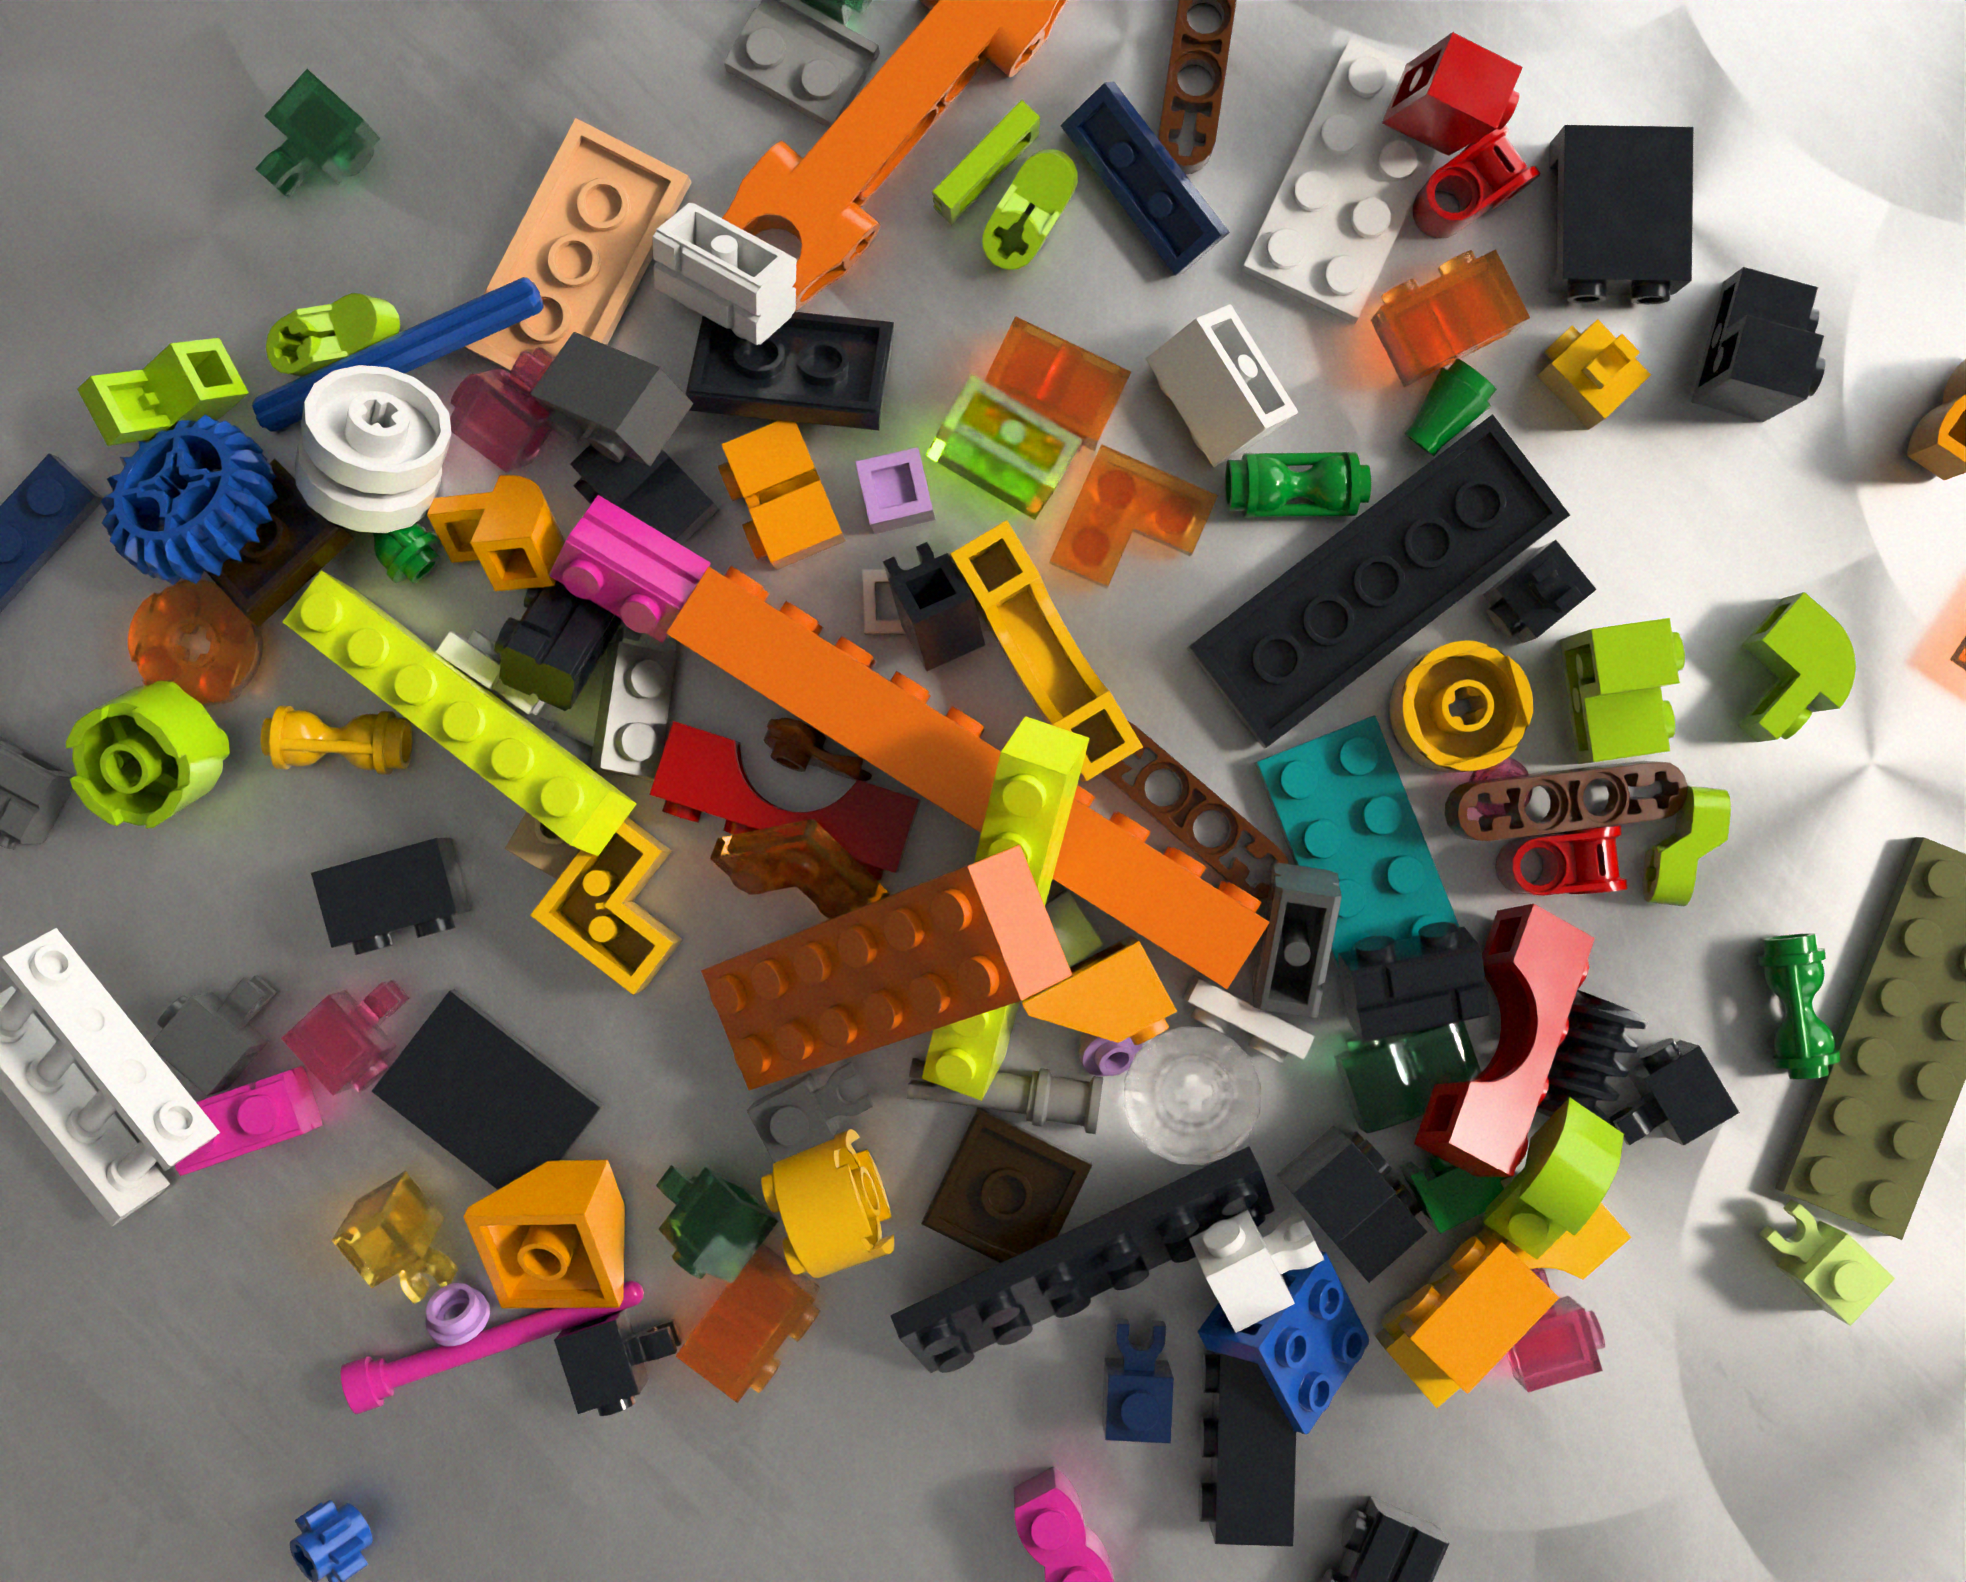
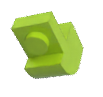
M220 338L170 343L141 370L93 375L77 388L107 446L143 440L149 442L156 437L159 431L173 430L178 421L192 420L197 422L205 414L213 420H218L249 394Z
M1802 592L1783 598L1742 644L1747 651L1779 679L1738 726L1756 742L1778 740L1780 737L1787 740L1796 734L1811 717L1812 711L1807 708L1808 705L1817 712L1840 709L1848 698L1853 687L1856 672V660L1852 643L1841 624L1807 593Z
M1569 1097L1530 1138L1525 1168L1486 1207L1483 1223L1538 1260L1566 1231L1575 1236L1596 1211L1609 1190L1618 1170L1624 1134Z

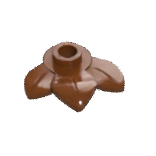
M790 718L769 720L767 724L768 730L763 740L773 749L770 757L775 762L799 772H805L807 766L811 765L851 780H871L872 774L861 769L863 765L861 757L831 754L823 748L826 737L815 728Z

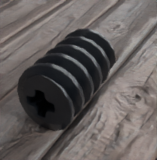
M1577 990L1587 1001L1585 1004H1572L1569 1017L1577 1023L1576 1028L1568 1029V1033L1562 1042L1568 1047L1567 1052L1556 1051L1552 1066L1559 1072L1557 1076L1548 1075L1549 1087L1547 1093L1549 1097L1548 1100L1543 1099L1540 1105L1537 1106L1536 1112L1551 1117L1570 1097L1609 1123L1611 1118L1596 1106V1102L1618 1101L1620 1094L1605 1081L1606 1077L1628 1076L1629 1070L1615 1058V1054L1637 1053L1639 1046L1626 1036L1624 1031L1625 1029H1646L1648 1022L1634 1011Z

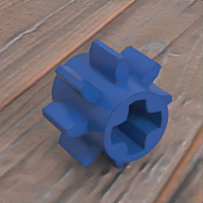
M329 1500L324 1504L319 1503L295 1519V1523L302 1533L290 1541V1551L297 1566L310 1581L318 1582L326 1576L329 1582H345L368 1565L361 1551L373 1543V1537L365 1518L353 1505L346 1503L339 1509H336L333 1501Z

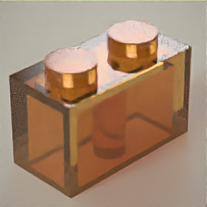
M1496 249L1477 259L1472 250L1466 251L1438 267L1441 277L1419 287L1415 278L1410 279L1381 296L1384 305L1380 306L1370 321L1404 387L1440 370L1441 367L1444 368L1452 364L1457 358L1462 359L1516 332L1530 319Z
M1015 316L982 384V398L991 402L988 407L990 412L1010 423L1022 426L1026 418L1047 428L1048 431L1045 437L1066 450L1079 453L1082 446L1092 451H1096L1125 391L1131 371Z
M759 1241L684 1341L676 1357L736 1403L740 1401L749 1387L759 1394L782 1363L774 1354L788 1335L798 1342L819 1315L821 1310L812 1303L817 1297L820 1286L803 1273L794 1275L786 1260Z

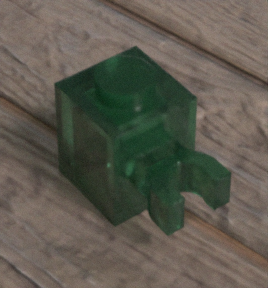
M306 69L264 115L287 140L268 154L255 169L289 199L315 164L338 185L347 175L354 176L358 174L373 157L374 145L380 140V137L362 117L313 73Z
M671 1165L656 1184L659 1190L676 1204L658 1230L676 1248L672 1254L673 1260L686 1272L699 1279H703L708 1273L733 1283L779 1222L745 1185L707 1167H704L698 1177L693 1176L691 1179H688L679 1168Z

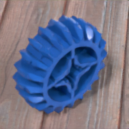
M205 414L197 422L192 420L178 421L173 430L159 431L156 437L149 442L145 440L138 441L139 450L132 457H120L124 468L120 474L107 478L113 492L100 501L107 513L101 523L107 529L108 535L111 537L110 542L115 546L117 553L144 575L148 574L153 579L158 577L160 580H166L174 585L182 578L197 584L204 571L220 576L223 562L229 558L242 562L240 550L247 542L260 543L255 531L258 525L273 521L266 506L278 498L272 485L277 476L272 471L267 458L262 454L263 449L251 437H247L237 426L231 425L226 420L219 422ZM164 527V531H158V528Z

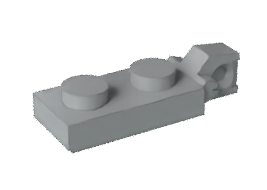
M620 627L616 641L608 644L590 763L591 769L654 780L663 752L677 654H674L676 651V639L666 637L662 644L646 633H638L630 628Z

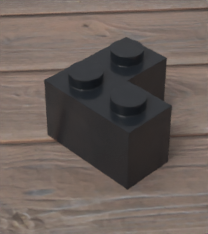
M1742 267L1726 279L1722 285L1691 403L1765 422L1807 400L1808 396H1813L1822 381L1825 371V359L1819 357L1824 335L1815 333L1819 321V310L1814 309L1813 305L1818 287Z
M1332 1126L1276 1175L1369 1283L1428 1233L1415 1218L1424 1208L1398 1179L1392 1185L1384 1179V1176L1392 1170L1391 1166L1367 1139L1364 1140L1357 1131L1346 1137L1336 1127Z

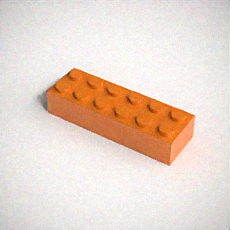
M1020 845L701 970L710 992L711 1001L718 1012L734 1052L735 1061L742 1072L748 1090L1022 1001L1072 976Z

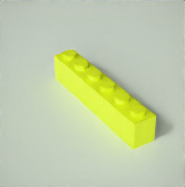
M321 570L283 620V623L569 845L599 856L637 803L465 672L435 653V649L356 589Z
M1025 716L1000 753L974 862L1020 845L1045 906L1090 738ZM1020 1001L934 1029L921 1079L982 1101L1005 1059Z

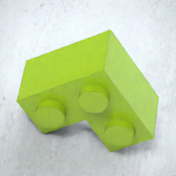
M1670 618L1594 628L1560 639L1577 763L1584 764L1669 752V738H1673L1675 735V716L1670 702L1663 700L1661 687L1679 684L1678 671L1683 670L1685 664L1683 642L1678 632H1672Z

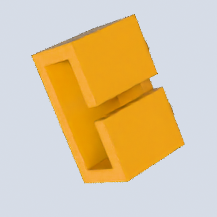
M778 420L721 444L728 462L718 465V469L732 501L742 497L746 501L753 520L742 524L757 560L768 556L770 563L778 570L846 541L796 422Z
M1489 1231L1480 1239L1473 1236L1458 1247L1448 1262V1265L1452 1268L1448 1272L1450 1276L1442 1284L1438 1282L1434 1287L1431 1284H1426L1416 1291L1403 1308V1313L1406 1317L1398 1324L1405 1334L1467 1394L1560 1298Z

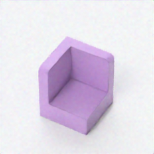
M918 447L855 462L869 523L874 534L935 520Z

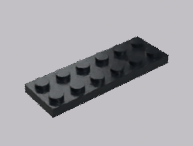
M1492 414L1200 637L1187 649L1265 749L1560 524L1570 514Z
M1250 1146L898 1311L890 1315L901 1342L930 1374L937 1370L942 1373L952 1372L969 1364L975 1357L974 1353L996 1342L998 1345H1008L1025 1338L1032 1332V1325L1053 1315H1056L1058 1318H1064L1079 1313L1091 1303L1090 1298L1114 1287L1115 1290H1125L1140 1284L1149 1276V1270L1170 1260L1174 1263H1182L1197 1257L1189 1239L1206 1231L1216 1222L1230 1219L1248 1210L1254 1223L1259 1227L1265 1221V1215L1274 1212L1275 1209L1261 1168Z

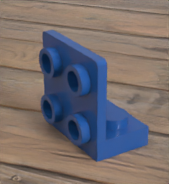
M1320 1251L1324 1258L1323 1261L1305 1269L1289 1270L1281 1274L1295 1304L1236 1333L1218 1302L1197 1331L1207 1350L1257 1363L1293 1430L1306 1435L1311 1431L1321 1414L1329 1407L1333 1396L1354 1365L1362 1358L1369 1344V1336L1327 1253Z

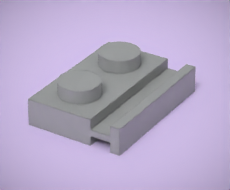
M762 0L758 8H754L723 63L728 72L825 127L830 128L855 98L866 78L868 69L872 62L876 61L880 51L878 44L800 0Z

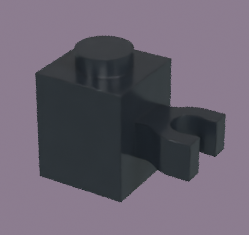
M1554 540L1540 547L1486 591L1483 596L1491 605L1487 609V614L1499 631L1509 639L1517 636L1522 643L1538 638L1597 589L1558 541Z
M925 542L916 546L920 565L909 570H903L898 566L895 557L883 561L901 626L925 670L929 671L985 646V641L974 597L949 554L946 553L935 558L929 544Z
M1668 1038L1644 1050L1639 1055L1642 1063L1629 1070L1628 1075L1641 1098L1618 1108L1607 1116L1611 1118L1609 1124L1624 1134L1623 1139L1628 1145L1640 1140L1659 1126L1666 1138L1684 1146L1740 1112L1699 1045L1683 1040L1676 1043L1673 1038Z
M626 1309L562 1330L554 1339L577 1413L581 1414L597 1408L599 1416L615 1414L633 1406L636 1403L635 1395L641 1393L649 1380L644 1362L675 1354L677 1346L682 1344L675 1319L634 1333Z

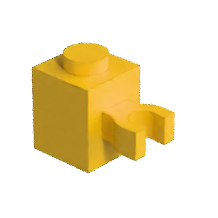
M1598 319L1582 333L1573 325L1570 326L1544 351L1552 361L1537 375L1588 430L1606 419L1651 376L1647 369L1635 358L1640 351L1623 334L1616 338Z

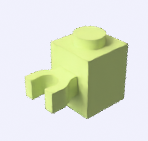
M1791 1199L1783 1209L1796 1220L1797 1229L1791 1237L1783 1239L1775 1229L1766 1226L1758 1235L1771 1247L1788 1254L1777 1266L1823 1311L1851 1326L1895 1278L1848 1233L1822 1221L1816 1224L1812 1214L1800 1203Z

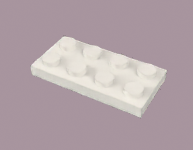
M1352 37L1349 38L1241 272L1354 324L1361 315L1437 151L1382 124L1407 64L1406 62Z

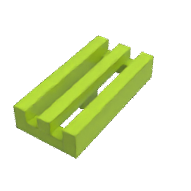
M1021 100L932 191L934 196L933 202L935 203L933 205L934 209L951 226L1038 138L1040 116Z

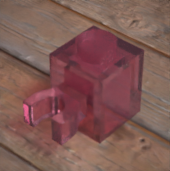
M538 347L534 350L533 354L527 350L522 351L510 373L503 368H498L467 376L457 387L451 398V405L455 407L450 416L451 432L505 472L531 464L552 431V428L545 422L549 412L530 393L555 357L542 347Z
M394 979L390 980L387 984L386 982H381L360 1004L346 990L329 994L281 1039L333 1096L352 1087L361 1093L387 1071L389 1066L382 1059L397 1047L379 1025L401 1008L410 997Z
M1543 1268L1530 1269L1550 1288L1546 1272ZM1570 1296L1559 1298L1506 1354L1514 1379L1527 1392H1532L1603 1371L1597 1350L1605 1348V1340L1595 1313L1592 1310L1585 1312L1584 1307Z

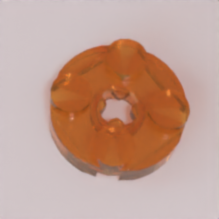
M182 580L175 583L176 585L165 588L159 594L154 592L138 607L131 621L128 633L129 654L131 661L137 663L138 671L145 679V681H141L145 685L153 684L156 681L175 682L184 692L201 703L204 708L234 701L252 681L260 665L263 652L262 625L260 627L256 626L216 583L199 580L195 584L188 580ZM199 626H202L206 629V639L211 642L210 649L207 654H200L197 661L192 662L188 660L190 649L181 645L184 634L195 635Z

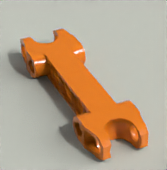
M919 0L931 11L804 158L783 141L776 143L761 157L742 179L737 194L722 219L753 236L769 229H781L795 235L801 242V255L796 262V282L792 286L796 288V308L794 312L807 304L828 285L842 278L876 237L881 224L861 207L986 62L990 60L1008 77L1016 75L1047 41L1054 22L1068 0Z

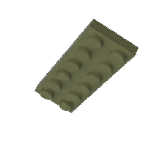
M1914 837L1834 1038L1835 1049L1839 1050L1841 1061L1828 1065L1829 1075L1818 1079L1775 1189L1900 1240L1904 1237L1966 1080V854L1925 837Z

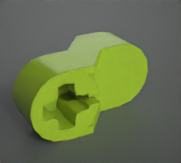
M1043 149L1029 157L1021 166L1012 184L986 224L982 235L984 252L995 266L1006 270L1019 269L1027 265L1041 249L1073 196L1078 183L1076 166L1067 154L1056 149ZM1032 203L1035 205V208L1033 209L1031 214L1028 215L1025 212L1029 205Z
M358 293L345 295L331 304L296 309L279 319L271 327L266 341L267 358L272 367L278 372L303 377L398 334L400 330L399 315L394 306L387 300Z
M1688 785L1687 799L1676 815L1675 832L1645 851L1642 888L1644 899L1647 902L1683 907L1688 905L1694 891L1698 859L1728 840L1731 816V802L1728 791L1725 789Z

